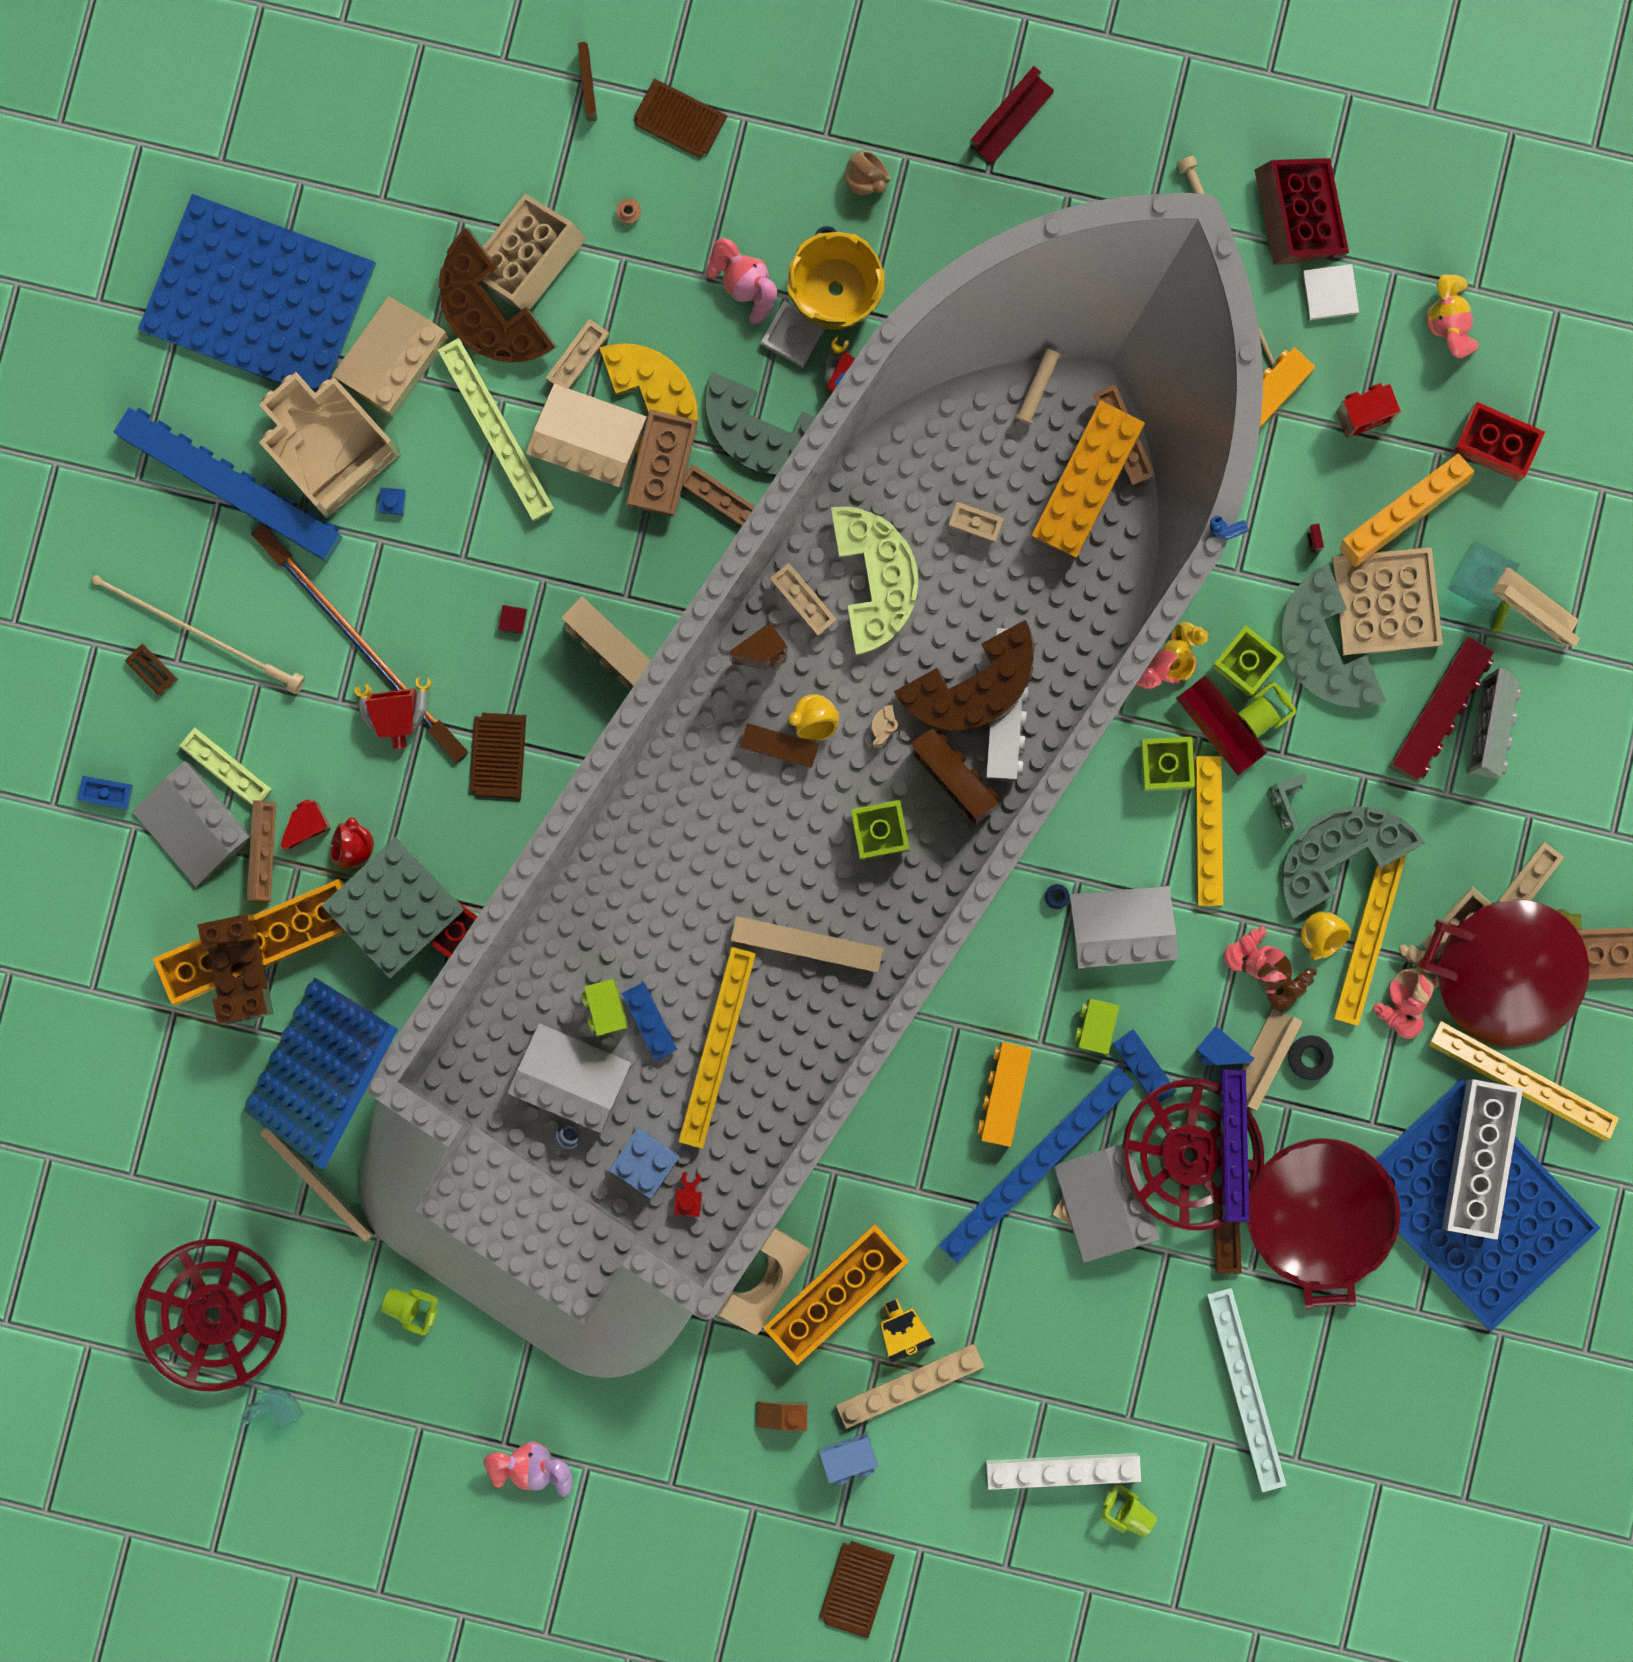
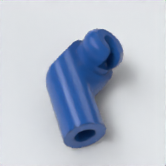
M1214 516L1210 520L1209 527L1212 533L1225 540L1249 532L1245 520L1232 525L1222 520L1221 516Z

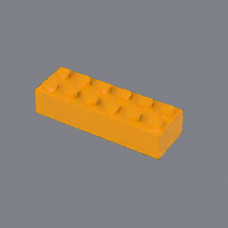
M1100 400L1032 534L1033 538L1077 559L1145 422Z
M874 1223L763 1326V1329L798 1365L897 1274L909 1260Z

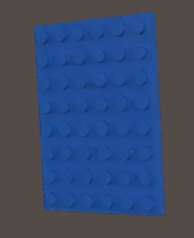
M192 194L138 330L281 384L285 377L297 372L316 393L324 381L331 380L376 263L370 259Z
M314 977L313 981L305 989V996L302 1002L295 1008L293 1019L289 1026L283 1030L277 1049L271 1053L266 1070L260 1074L257 1080V1087L253 1094L247 1098L244 1111L314 1165L325 1169L398 1028Z
M1460 1079L1375 1159L1387 1171L1397 1191L1400 1204V1226L1398 1233L1489 1331H1492L1585 1244L1600 1227L1515 1137L1498 1240L1442 1229L1466 1083Z

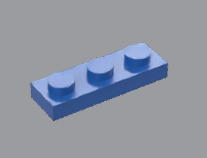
M645 982L623 992L622 995L654 1060L656 1061L678 1050Z
M1134 1029L1112 1043L1147 1094L1159 1086L1170 1082ZM1172 1089L1158 1095L1157 1099L1159 1103H1161L1163 1100L1171 1096L1177 1090Z

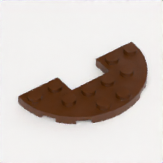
M465 228L454 239L447 250V256L439 276L441 307L455 335L474 352L500 362L530 361L556 349L557 345L528 307H525L509 321L505 318L480 284L482 280L498 267L470 229Z
M1023 620L981 643L992 666L950 689L940 670L936 668L893 692L900 703L913 716L938 729L946 731H971L996 722L1010 712L1019 702V698L1022 696L1025 688L1028 687L1032 677L1035 648L1027 621Z

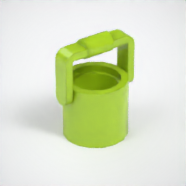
M1270 682L1252 696L1253 702L1238 713L1253 734L1259 738L1271 727L1277 729L1296 714V708L1291 703L1292 699L1285 689H1281L1275 682ZM1271 688L1275 690L1277 697L1283 705L1287 706L1290 710L1281 719L1274 707L1262 696Z

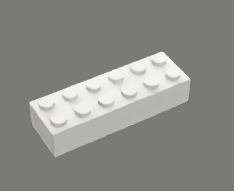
M1473 1079L1467 1080L1442 1224L1443 1230L1498 1240L1522 1088Z

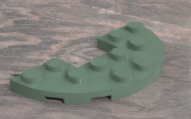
M712 372L706 392V411L714 437L725 453L741 466L760 474L776 476L816 417L802 411L793 433L785 431L748 414L757 396V391Z
M1326 564L1312 572L1300 583L1287 604L1282 622V644L1287 662L1297 679L1310 692L1330 703L1347 707H1367L1386 702L1367 655L1345 665L1342 663L1324 619L1347 610V607L1330 567Z
M1349 806L1320 816L1298 835L1285 861L1283 891L1293 919L1337 895L1325 874L1330 869L1369 848L1382 869L1422 846L1425 842L1405 820L1386 810L1375 807Z

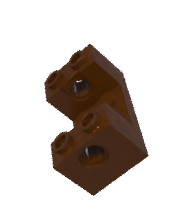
M243 914L197 924L202 949L208 950L217 993V998L212 999L217 1024L227 1025L274 1015L255 917L250 914ZM236 963H242L245 967V973L237 978L233 975L232 968Z

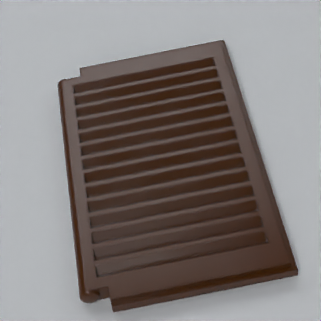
M654 78L634 115L637 119L634 125L701 159L703 153H709L728 115Z
M482 712V717H474L469 792H476V797L521 799L527 715Z
M851 1541L850 1545L843 1543L819 1616L821 1619H826L825 1624L869 1638L895 1555Z

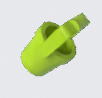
M390 1288L384 1298L381 1311L401 1321L402 1328L420 1335H426L430 1331L431 1326L434 1325L438 1312L436 1310L438 1299L417 1289H412L411 1293ZM421 1299L431 1303L425 1317L424 1328L412 1324L419 1310Z
M1120 1484L1112 1487L1110 1492L1107 1493L1101 1513V1519L1118 1531L1124 1533L1128 1530L1143 1538L1148 1536L1154 1528L1157 1516L1140 1503L1139 1497ZM1119 1493L1126 1497L1127 1500L1121 1506L1116 1519L1109 1516V1513L1116 1501V1495Z

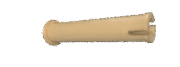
M1050 349L1045 350L1019 413L1015 414V418L1028 424H1033V416L1060 357L1059 353Z

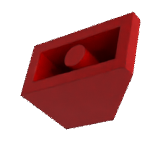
M307 799L296 805L298 809L292 811L281 842L283 850L288 851L331 829L317 801L311 802L310 799Z

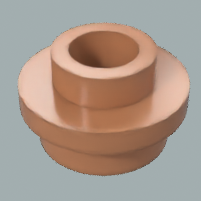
M624 199L618 204L616 213L620 221L631 224L640 218L641 208L637 201ZM626 207H631L633 209V212L631 214L624 213V209Z

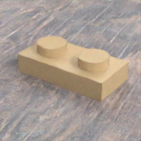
M956 502L948 527L995 543L1004 518Z

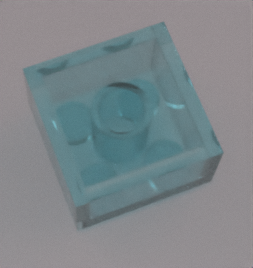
M1475 541L1466 552L1448 590L1492 612L1501 602V599L1491 592L1506 567L1516 572L1520 564Z

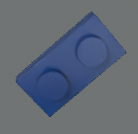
M82 776L77 800L128 810L133 785Z

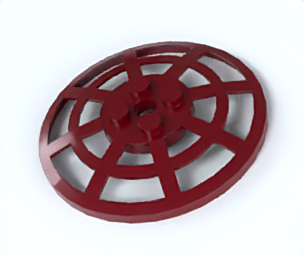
M1203 1079L1176 1080L1159 1086L1150 1092L1131 1114L1125 1128L1122 1143L1124 1173L1137 1201L1157 1220L1171 1227L1189 1231L1214 1229L1229 1223L1222 1222V1216L1208 1222L1190 1223L1189 1208L1204 1207L1215 1201L1222 1207V1184L1217 1187L1211 1180V1176L1216 1171L1217 1166H1221V1156L1215 1139L1221 1135L1220 1115L1213 1109L1200 1104L1203 1089L1220 1096V1085ZM1193 1087L1190 1102L1174 1104L1163 1109L1157 1099L1158 1095L1175 1088ZM1149 1104L1155 1116L1146 1127L1142 1141L1130 1140L1131 1130L1136 1118L1142 1109ZM1247 1107V1130L1253 1149V1160L1248 1159V1170H1252L1249 1180L1250 1193L1257 1174L1264 1166V1146L1258 1124ZM1188 1110L1186 1125L1174 1128L1167 1116L1177 1111ZM1198 1112L1208 1116L1217 1125L1209 1132L1202 1127L1196 1126ZM1159 1123L1166 1136L1160 1146L1148 1144L1153 1130ZM1187 1148L1191 1149L1194 1153L1192 1162H1188L1184 1157V1152ZM1129 1150L1140 1152L1141 1167L1148 1182L1140 1191L1131 1173ZM1147 1154L1159 1156L1163 1169L1154 1178L1148 1165ZM1168 1178L1179 1184V1199L1169 1195L1160 1187ZM1202 1184L1210 1194L1200 1200L1189 1201L1190 1186ZM1155 1192L1166 1202L1178 1206L1179 1221L1160 1214L1146 1202V1199Z
M225 1239L192 1241L164 1255L145 1277L139 1290L135 1308L137 1336L142 1350L150 1363L173 1383L188 1389L205 1392L232 1389L245 1384L259 1375L278 1353L285 1336L288 1307L283 1286L270 1264L251 1248ZM206 1246L229 1248L226 1262L208 1261L196 1265L188 1251ZM239 1251L257 1261L271 1279L258 1286L257 1282L246 1271L235 1266ZM179 1257L186 1270L181 1272L172 1281L166 1293L150 1289L161 1270L173 1259ZM223 1269L219 1284L206 1285L199 1271ZM233 1273L244 1279L251 1287V1290L238 1295L231 1289L229 1285ZM190 1276L196 1290L187 1299L174 1296L179 1285ZM275 1288L279 1296L281 1308L278 1331L265 1326L266 1304L263 1295ZM147 1299L162 1303L160 1319L164 1334L152 1340H149L145 1324V1305ZM254 1299H257L258 1323L244 1318V1304ZM170 1305L183 1309L182 1317L184 1324L172 1330L169 1322ZM211 1307H216L220 1311V1318L215 1322L207 1317V1311ZM240 1329L253 1332L252 1339L238 1352L232 1338ZM189 1333L192 1338L199 1342L195 1355L186 1351L176 1339ZM261 1336L274 1340L272 1349L264 1360L247 1373L241 1359L254 1349ZM169 1343L171 1348L180 1357L190 1362L191 1366L186 1378L167 1367L158 1357L155 1349ZM222 1343L229 1356L218 1360L204 1359L209 1345ZM232 1364L237 1375L236 1379L221 1383H202L196 1381L201 1366L218 1368Z

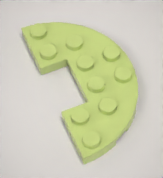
M831 507L839 558L864 554L871 602L847 606L855 655H860L881 647L890 641L905 625L917 597L918 571L914 555L907 541L887 520L860 508Z

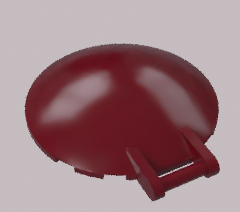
M1510 899V901L1494 902L1476 910V913L1464 922L1462 921L1458 926L1436 919L1434 924L1435 930L1424 957L1420 958L1417 964L1418 967L1438 974L1441 997L1455 1022L1475 1038L1499 1046L1532 1044L1551 1036L1561 1029L1573 1017L1583 1001L1590 971L1589 958L1584 941L1574 925L1552 907L1525 899ZM1444 933H1450L1438 963H1434L1433 959Z
M1330 1138L1307 1139L1294 1143L1272 1156L1261 1168L1252 1184L1249 1193L1248 1222L1252 1242L1260 1256L1274 1272L1299 1286H1303L1305 1310L1313 1309L1316 1306L1332 1305L1356 1307L1355 1283L1375 1271L1385 1261L1397 1239L1400 1226V1204L1396 1188L1384 1167L1371 1154L1354 1144ZM1347 1288V1294L1312 1296L1313 1290Z

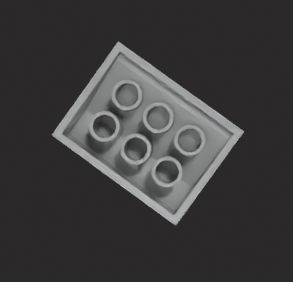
M1498 668L1484 679L1467 771L1469 775L1497 780L1502 777V774L1505 775L1507 771L1508 760H1505L1506 750H1510L1512 744V736L1509 733L1510 727L1514 726L1516 722L1517 712L1514 711L1515 701L1518 702L1520 699L1521 687H1518L1519 679L1504 668Z
M186 761L166 776L132 811L195 887L203 883L247 846L251 840V835L195 768Z
M1169 886L1070 894L1076 969L1179 960Z
M539 1023L517 1069L508 1094L602 1133L631 1066V1062Z
M1122 1144L1053 1166L1083 1263L1160 1240L1153 1216L1137 1201L1129 1187L1122 1161ZM1129 1150L1131 1173L1140 1191L1143 1188L1142 1180L1133 1151Z

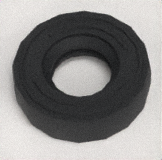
M1308 1035L1299 1038L1293 1043L1289 1049L1288 1060L1290 1068L1297 1076L1302 1079L1316 1080L1328 1074L1333 1066L1334 1055L1331 1046L1326 1040L1319 1036ZM1307 1048H1314L1320 1053V1062L1315 1067H1307L1302 1062V1053Z

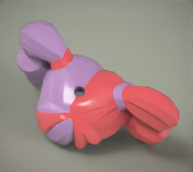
M530 1441L521 1445L512 1452L511 1456L495 1452L487 1455L483 1460L491 1483L497 1488L502 1487L509 1476L512 1483L523 1490H541L551 1481L560 1496L565 1497L571 1491L572 1474L569 1466L562 1460L552 1459L547 1447L538 1442Z

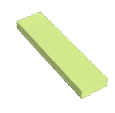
M195 727L179 745L182 750L252 806L253 800L264 801L272 791L269 786Z

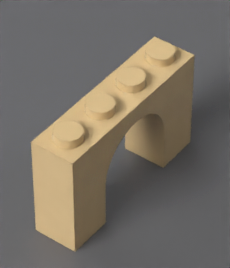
M775 1227L760 1248L761 1251L766 1253L768 1258L767 1271L762 1281L748 1292L736 1293L732 1291L717 1313L719 1316L756 1336L811 1250Z

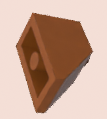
M757 1401V1427L775 1430L807 1431L808 1402Z

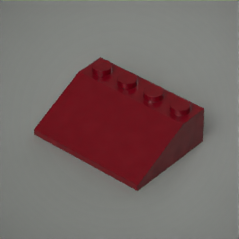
M1330 158L1270 160L1254 170L1273 265L1294 264L1349 253Z

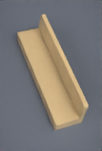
M1506 567L1491 592L1561 645L1576 647L1580 638L1572 631L1578 623V619L1511 568Z
M1272 1009L1249 1053L1255 1059L1251 1064H1244L1241 1069L1246 1070L1247 1107L1253 1111L1258 1110L1303 1022L1276 1009Z

